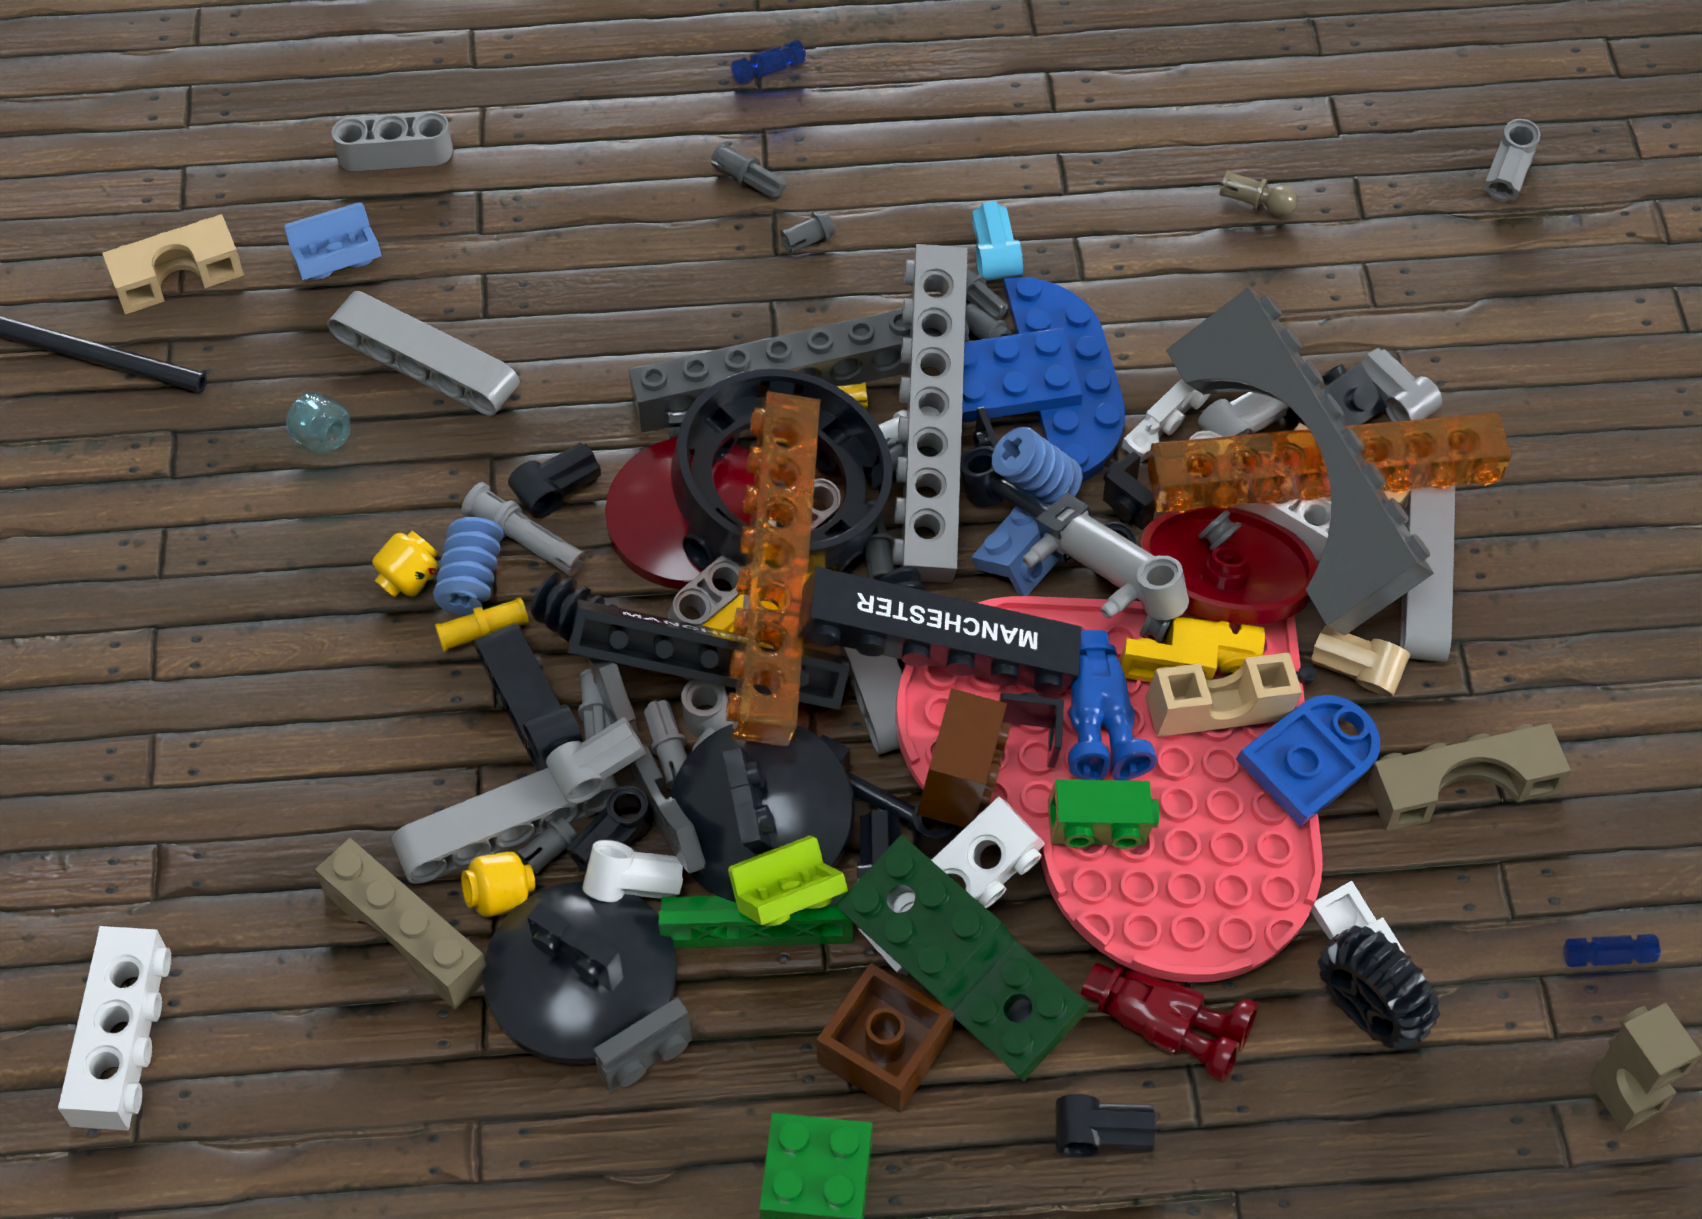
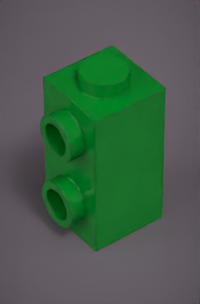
M1055 779L1048 799L1051 844H1065L1070 848H1085L1092 844L1113 845L1118 849H1131L1139 845H1145L1152 828H1157L1159 824V802L1157 799L1151 798L1150 781Z

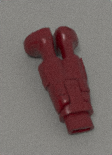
M1096 963L1081 990L1082 996L1098 1002V1010L1105 1014H1110L1123 1025L1122 1027L1142 1035L1150 1044H1154L1174 1056L1181 1054L1183 1050L1206 1067V1072L1212 1079L1222 1083L1230 1075L1238 1052L1241 1053L1246 1044L1259 1008L1258 1003L1250 999H1242L1228 1013L1211 1010L1204 1007L1205 998L1201 992L1182 986L1181 983L1172 981L1168 983L1137 971L1128 970L1125 975V968L1120 965L1113 970ZM1197 1027L1217 1038V1040L1207 1039L1190 1030Z

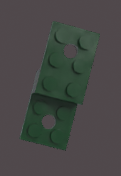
M902 834L835 905L895 960L937 1003L953 1011L954 1018L1022 1081L1026 1080L1091 1009L1081 997L1021 946L998 918ZM903 892H913L915 894L914 904L909 910L902 913L893 911V902L899 894ZM1019 1000L1030 1001L1032 1003V1011L1026 1020L1022 1022H1012L1009 1020V1009L1015 1002Z

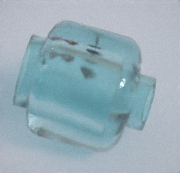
M309 392L297 398L291 405L287 414L286 428L289 436L296 443L313 452L326 454L333 452L346 442L350 434L351 419L348 410L341 403L324 394Z

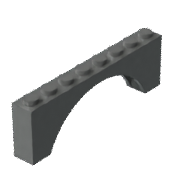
M1248 287L1167 348L1166 351L1183 381L1203 395L1225 391H1243L1269 396L1292 408L1314 436L1321 450L1330 482L1331 518L1322 558L1306 591L1325 624L1335 631L1346 635L1433 575L1434 572L1426 561L1431 555L1423 541L1415 533L1410 535L1404 525L1408 520V516L1401 505L1394 498L1388 499L1382 487L1387 483L1383 475L1373 463L1370 462L1367 465L1361 455L1365 447L1360 438L1351 428L1346 430L1339 418L1344 416V413L1339 404L1330 394L1324 395L1319 387V384L1323 382L1322 376L1309 360L1303 361L1298 352L1303 346L1290 328L1286 327L1284 329L1278 318L1283 314L1276 302L1268 294L1261 297Z

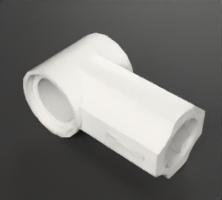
M599 840L592 847L583 883V891L588 896L605 902H616L624 894L651 898L675 897L680 894L683 882V866L676 856L634 852L632 848L623 843L612 840Z

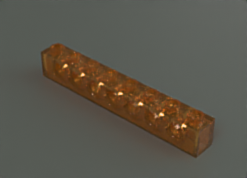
M767 391L762 407H754L750 434L757 435L756 447H750L747 473L754 474L753 486H747L743 507V512L751 514L750 526L743 527L740 542V553L747 554L746 567H740L736 589L737 594L744 595L743 609H736L733 624V636H740L739 650H733L729 677L737 679L736 693H729L726 707V721L733 722L732 739L788 746L797 727L803 638L797 637L802 587L807 581L820 399ZM775 442H783L786 445H788L789 448L781 447L777 445ZM771 481H780L787 487L776 486ZM768 520L778 521L784 527H775L768 522ZM764 561H774L777 564H779L781 568H772L768 566ZM761 601H768L775 604L778 610H770L765 608L761 604ZM757 643H767L775 649V652H766L760 649ZM753 685H764L770 689L772 694L763 695L757 692Z
M1499 412L1344 426L1346 430L1351 428L1362 441L1365 450L1361 452V455L1367 465L1370 462L1373 463L1383 475L1387 483L1382 487L1383 491L1393 493L1416 488L1433 487L1443 489L1452 485L1471 483L1487 485L1495 481H1503L1512 456ZM1309 429L1151 443L1147 469L1156 512H1185L1190 509L1205 507L1228 508L1233 505L1249 503L1272 504L1277 501L1294 499L1311 501L1331 496L1327 468L1321 450Z

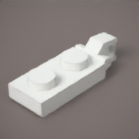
M1181 379L1146 412L1145 419L1124 438L1122 448L1130 454L1132 452L1137 453L1141 457L1140 462H1143L1157 452L1159 437L1164 433L1168 436L1173 434L1185 418L1183 414L1191 407L1194 409L1200 408L1210 394L1203 395Z

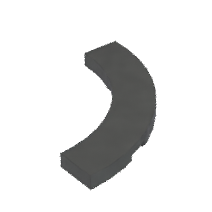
M596 658L588 659L611 725L625 717L639 738L635 721L636 717L617 664ZM644 746L646 754L628 765L638 788L642 789L646 794L650 813L679 862L689 874L705 868L704 865L706 863L694 825L683 813L675 799H672V797L669 799L665 798L663 777L648 746Z

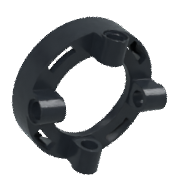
M785 369L745 371L731 375L710 386L692 403L680 427L671 461L673 494L679 510L689 524L687 535L682 541L687 557L694 565L703 570L723 555L740 565L767 573L807 574L812 573L816 566L852 574L864 559V546L877 526L892 484L893 468L891 454L884 434L877 422L857 400L839 387L818 377L798 371ZM756 398L790 400L798 402V408L780 404H756ZM762 426H776L795 430L810 437L807 445V455L818 471L825 475H832L840 469L844 482L843 504L831 520L812 531L800 534H776L763 531L745 523L726 507L714 486L712 464L723 459L732 450L741 431ZM690 455H693L690 471ZM864 472L872 473V489L876 490L878 488L879 491L874 505L864 504L866 495Z

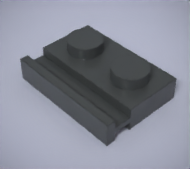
M678 997L593 1049L597 1056L595 1060L599 1077L609 1092L620 1085L626 1087L634 1084L645 1074L648 1067L661 1059L668 1061L677 1057L686 1049L688 1043L692 1041L690 1021L686 1017L689 1013Z

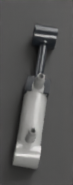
M974 447L961 456L960 472L968 500L972 504L979 507H989L1005 499L1036 519L1041 540L1033 545L1029 552L1023 556V563L1027 567H1033L1051 554L1064 563L1073 558L1115 584L1120 589L1110 596L1108 601L1101 607V613L1106 618H1111L1117 612H1121L1136 598L1143 602L1145 612L1151 618L1157 620L1174 619L1183 614L1188 608L1189 597L1183 569L1177 559L1170 556H1154L1092 518L1089 505L1068 492L1052 506H1047L995 472L992 466V454L995 449L993 447Z
M693 679L684 686L681 693L684 724L691 734L699 737L692 747V751L708 736L727 725L755 718L776 719L729 695L723 685ZM702 705L713 706V708L709 710L697 709ZM823 734L820 738L833 750L843 764L850 779L853 795L880 810H888L892 814L899 815L901 821L909 824L908 829L912 831V844L928 858L933 859L958 835L959 826L918 815L919 803L913 806L850 773V748ZM930 824H939L945 827V829L941 831H931L928 830L926 826Z

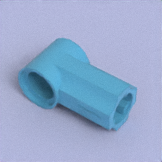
M997 201L982 203L978 209L972 211V224L977 242L976 260L978 274L985 277L986 281L1022 277L1023 258L1019 240H1014L1007 208L1000 206Z

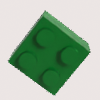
M772 1112L759 1209L760 1219H864L872 1150V1122Z

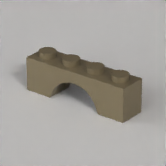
M1551 723L1535 727L1532 724H1523L1503 734L1494 736L1486 733L1478 734L1462 743L1448 746L1444 743H1437L1426 747L1421 752L1407 755L1402 753L1388 754L1374 762L1367 784L1385 831H1391L1430 822L1438 802L1439 792L1456 781L1479 779L1491 782L1508 792L1517 802L1561 793L1571 769Z
M349 838L315 869L324 895L356 923L363 921L380 932L406 958L422 982L454 1010L460 1007L484 983L483 970L487 965L483 953L354 840Z

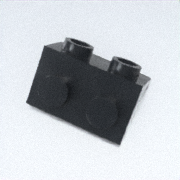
M1362 363L1345 369L1343 364H1340L1321 375L1323 383L1319 387L1324 395L1330 394L1341 407L1344 416L1339 419L1346 430L1348 428L1354 430L1387 408ZM1288 407L1287 414L1283 418L1295 416L1299 423L1306 426L1292 408Z

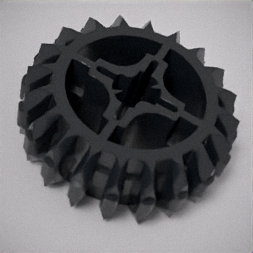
M1353 925L1340 934H1336L1326 944L1327 947L1320 952L1321 957L1318 960V965L1321 969L1319 972L1320 977L1327 984L1325 987L1326 991L1334 997L1336 1006L1341 1007L1347 1014V1017L1354 1021L1361 1030L1366 1031L1372 1040L1379 1039L1384 1046L1391 1049L1395 1047L1403 1051L1407 1047H1412L1417 1041L1421 1042L1431 1032L1430 1029L1437 1023L1436 1020L1441 1015L1437 1006L1439 1000L1431 992L1433 989L1432 983L1425 980L1422 975L1423 969L1418 968L1411 961V955H1406L1399 949L1398 943L1389 942L1383 933H1375L1367 926L1361 928Z

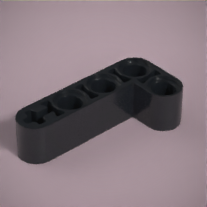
M516 622L473 639L479 660L537 772L548 768L546 764L547 757L557 747L571 741L583 743L579 726L567 704L560 706Z

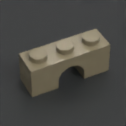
M1667 1003L1650 1011L1646 1006H1642L1623 1017L1620 1021L1622 1026L1620 1031L1608 1041L1610 1048L1597 1060L1599 1066L1589 1081L1623 1132L1663 1112L1676 1094L1670 1083L1689 1074L1702 1055V1052Z

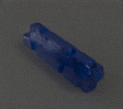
M794 40L785 43V48L781 49V46H777L750 55L751 60L748 61L746 57L733 61L731 63V72L735 81L738 84L753 80V75L759 78L786 69V64L790 63V66L803 63L806 60V52L801 41Z
M1654 934L1637 935V939H1633L1631 935L1592 937V942H1587L1585 937L1569 938L1563 945L1565 963L1570 967L1587 966L1589 961H1591L1593 966L1632 964V959H1636L1638 963H1655L1658 961L1659 956H1661V947L1658 937Z

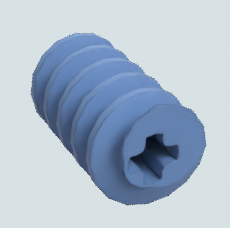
M1029 427L1015 428L1007 433L997 443L992 454V466L995 472L1044 504L1057 502L1067 492L1075 497L1081 487L1083 476L1079 463Z
M480 517L457 519L449 525L446 532L447 539L443 546L444 553L440 559V570L436 577L437 584L434 588L433 596L439 607L458 615L472 614V609L479 606L483 609L481 603L488 601L491 597L489 586L493 584L495 579L492 571L496 569L498 564L496 556L500 553L501 547L499 542L502 540L504 532L503 528L497 523Z

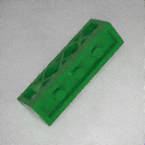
M847 892L832 897L833 901L827 906L817 909L805 908L792 913L789 920L775 926L760 925L740 913L736 902L719 896L661 897V911H659L660 935L667 937L671 935L674 948L853 943V922L835 906Z

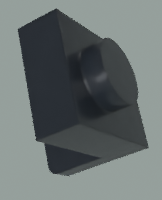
M1132 452L1123 461L1116 460L1105 472L1103 478L1105 481L1103 501L1112 507L1119 518L1127 522L1130 521L1140 530H1143L1153 521L1157 495L1137 481L1141 457L1137 453Z

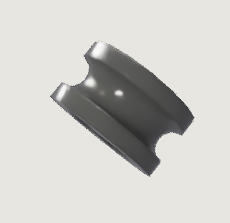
M1228 510L1220 514L1197 536L1200 540L1205 539L1209 541V550L1211 552L1227 541L1242 526L1239 522L1233 523L1230 521L1229 515L1231 513Z
M1148 615L1140 631V636L1144 638L1149 635L1153 636L1157 643L1162 644L1166 639L1173 619L1157 620Z

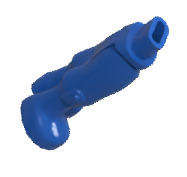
M1082 630L1079 676L1070 685L1071 708L1068 715L1073 729L1078 733V743L1068 753L1069 771L1076 778L1082 780H1103L1107 776L1111 765L1114 780H1130L1142 776L1153 770L1157 765L1156 751L1150 741L1133 737L1132 727L1135 710L1130 703L1128 687L1123 669L1117 657L1116 647L1109 644L1106 631ZM1101 725L1109 733L1111 759L1108 748L1102 743Z

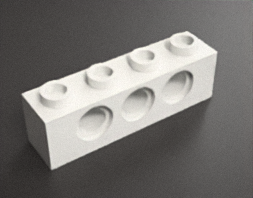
M998 797L931 861L952 879L963 878L966 883V891L987 908L1005 893L1007 888L1003 884L1014 873L1018 872L1022 875L1039 861L1042 855L1038 851L1046 843L1008 802ZM989 845H998L1001 849L1000 862L992 869H984L980 863L982 851ZM913 892L899 894L893 902V911L902 913L909 910L914 904L915 894ZM858 929L897 973L908 975L895 960L861 929Z
M100 926L58 1106L59 1111L70 1127L129 1130L132 1113L137 1114L140 1110L142 1086L139 1080L142 1067H148L152 1056V1040L149 1037L152 1021H158L162 1008V997L159 992L162 977L168 976L171 967L170 948H166L157 929ZM138 977L133 985L120 988L125 980ZM128 1022L122 1031L110 1033V1030L116 1024ZM119 1067L112 1077L104 1080L99 1079L101 1074L108 1068Z

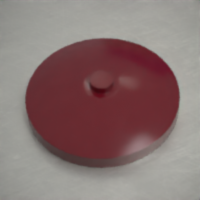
M672 438L642 450L620 469L607 494L605 516L611 544L619 558L628 568L652 583L681 590L698 576L703 569L698 568L690 561L682 545L683 538L687 535L689 524L678 508L671 485V461L677 438ZM735 444L723 459L712 464V478L719 497L726 507L745 523L756 527L779 507L777 487L770 472L749 451ZM690 455V471L693 455ZM714 579L712 581L715 587L729 583L724 579Z
M1216 505L1182 507L1168 511L1155 518L1144 530L1140 543L1141 548L1154 556H1170L1181 563L1189 597L1188 608L1185 611L1218 622L1225 621L1230 624H1267L1294 616L1304 609L1311 600L1306 588L1318 567L1314 554L1295 533L1259 514L1238 508ZM1228 510L1231 513L1229 515L1230 521L1233 523L1239 522L1242 526L1227 541L1211 552L1209 550V541L1205 539L1200 540L1197 536L1220 514Z

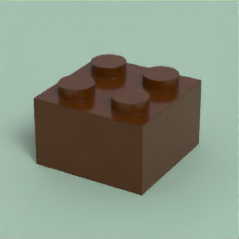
M951 688L919 803L918 815L966 828L976 818L977 812L982 813L989 806L1001 766L1002 753L1004 752L1011 727L1010 723L1003 722L1007 703Z
M870 963L816 1039L817 1063L900 1113L952 1037L954 1012Z

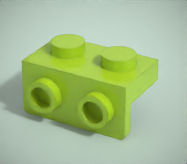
M811 835L734 864L728 869L738 911L764 926L782 924L790 919V914L805 908L817 909L827 906L833 901L832 897L848 891L844 873L823 863L818 840Z

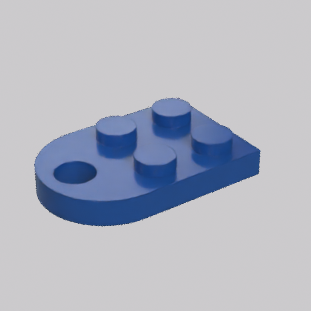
M1321 695L1310 698L1243 748L1236 757V760L1301 827L1367 774L1378 758L1380 736L1374 721L1360 706L1339 696ZM1338 721H1348L1353 724L1358 731V735L1350 736L1345 734L1339 728Z

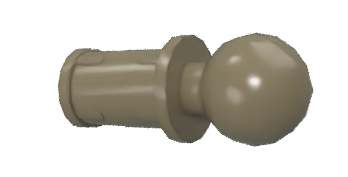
M1229 170L1222 181L1224 187L1220 188L1219 193L1220 196L1251 204L1254 210H1258L1261 203L1265 204L1269 212L1276 217L1289 216L1295 211L1298 201L1296 193L1288 186L1279 185L1269 189L1266 188L1267 179L1263 178L1260 182L1232 173Z

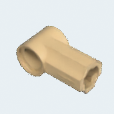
M1325 625L1314 646L1311 661L1312 664L1355 679L1358 685L1369 691L1393 697L1411 654L1404 648L1380 639L1368 641L1349 633L1343 635Z

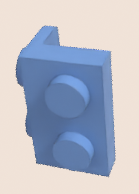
M360 202L284 225L293 260L302 280L308 278L314 280L323 279L331 275L335 270L348 266L353 268L363 267L371 263L373 259L382 256L378 241L369 225L365 207Z
M1017 507L1013 508L1010 515L986 538L981 547L971 556L977 570L1009 577L1017 594L1021 596H1028L1060 560L1051 554L1033 567H1027L1023 563V556L1029 552L1033 545L1041 540L1036 519Z

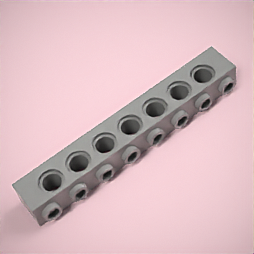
M916 244L914 259H906L904 285L912 286L911 298H904L902 322L903 324H910V338H902L901 363H909L908 377L901 376L899 402L907 403V417L900 416L898 423V442L905 443V457L897 458L896 483H904L903 498L896 497L894 524H902V539L894 538L893 565H901L900 568H916L921 575L919 582L953 584L957 570L967 247ZM937 290L943 296L934 298L927 295L925 291ZM934 328L939 330L942 335L932 337L923 330ZM926 367L936 368L941 373V375L928 376L922 371V369ZM930 406L937 409L940 414L937 416H927L920 409ZM923 446H929L934 448L939 454L934 457H927L921 454L918 449ZM923 486L931 487L936 491L937 496L926 498L921 496L916 489ZM927 527L933 530L936 536L931 539H924L916 534L915 529Z

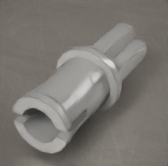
M591 668L584 670L579 676L582 704L578 708V715L583 721L584 741L611 725L596 681L594 683V675Z
M666 700L652 701L644 710L653 739L650 748L652 753L659 758L667 788L672 789L676 775L687 758L684 749L687 740L678 731L669 702Z

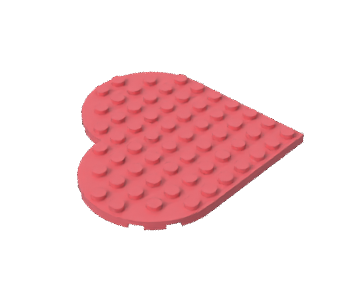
M1009 596L978 602L980 604L1081 626V631L1104 630L1108 633L1109 644L1116 647L1118 659L1127 638L1136 640L1144 638L1140 636V631L1148 616L1141 601H1133L1111 618H1106L1101 613V607L1108 599ZM1184 611L1183 614L1178 616L1218 622L1194 615L1187 611ZM1295 615L1273 623L1251 625L1262 627L1265 630L1263 656L1290 653L1294 669L1299 671L1301 665ZM1229 624V627L1232 629V633L1238 634L1241 625ZM1149 635L1146 637L1148 639H1152L1155 641V638L1153 636ZM905 665L895 702L896 734L906 765L922 790L924 789L951 688L997 701L1001 693H1036L1044 698L1064 700L1062 747L1055 768L1047 767L1049 728L1010 723L1008 739L1002 753L1001 766L989 805L996 798L1001 797L1008 802L1046 843L1040 849V854L1042 855L1041 865L1050 892L1073 928L1101 953L1121 965L1152 977L1189 983L1212 982L1236 977L1262 966L1285 949L1298 934L1316 901L1322 877V845L1318 813L1300 827L1236 760V757L1243 748L1277 722L1157 737L1145 698L1151 682L1126 679L1130 703L1135 710L1132 727L1133 737L1150 741L1157 756V765L1153 770L1127 781H1150L1151 798L1157 799L1159 802V824L1157 828H1152L1145 845H1139L1135 848L1118 849L1113 845L1092 844L1085 848H1070L1065 844H1051L1048 799L1055 779L1082 780L1070 773L1068 765V753L1078 743V733L1073 729L1068 715L1071 708L1070 686L1062 694L1044 695L1036 692L1034 688L1016 684L998 685L989 678L971 674L957 676L950 674L946 669L930 665ZM1216 670L1212 680L1224 678L1227 674ZM1300 682L1302 694L1294 709L1305 702L1303 684ZM1101 725L1102 743L1108 748L1111 759L1109 733ZM1111 765L1107 776L1103 780H1114Z

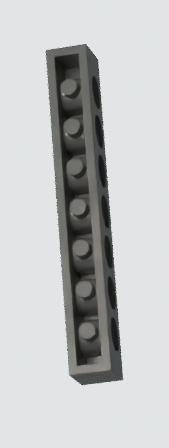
M898 309L628 369L632 401L641 432L682 424H667V412H687L692 403L710 386L731 375L757 369L792 370L818 377L835 386L861 384L908 373L909 363H901L902 338H910V324H903V309ZM965 319V341H964V342H968V341H969V327H968V324H967L966 319ZM934 328L923 330L932 337L942 335L939 330ZM756 398V404H772L782 401L779 398Z

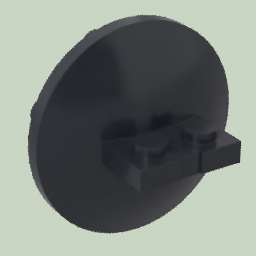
M755 718L739 721L717 730L704 739L682 764L672 785L669 797L676 800L683 813L694 825L706 863L704 865L705 868L691 873L690 876L711 893L736 902L728 872L730 866L811 835L818 840L823 863L835 868L847 848L854 823L853 790L848 774L838 756L820 737L810 730L789 721L773 718Z
M570 882L552 886L530 896L524 903L516 906L496 929L485 956L487 966L483 970L484 989L488 1005L494 1019L505 1035L520 1048L536 1057L569 1065L596 1063L595 1058L597 1056L594 1053V1048L672 1001L677 983V960L671 935L670 937L660 935L659 915L644 900L633 894H624L616 902L594 899L583 891L584 882Z

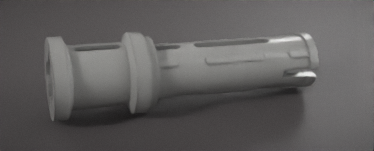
M479 482L464 499L461 508L464 516L480 517L497 523L503 528V538L508 536L536 555L555 565L568 576H574L582 567L584 562L581 560L586 558L585 552L570 545L554 533L522 514L519 504L513 500L506 502L491 492V487L486 483Z

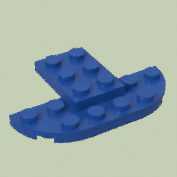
M1034 277L1004 279L1003 289L1015 335L964 342L962 423L976 421L977 408L984 406L988 418L1036 411L1043 438L1079 463L1082 469V482L1099 473L1103 469L1104 463L1112 456L1115 450H1118L1125 423L1123 396L1101 323L1093 310L1081 298L1057 284Z

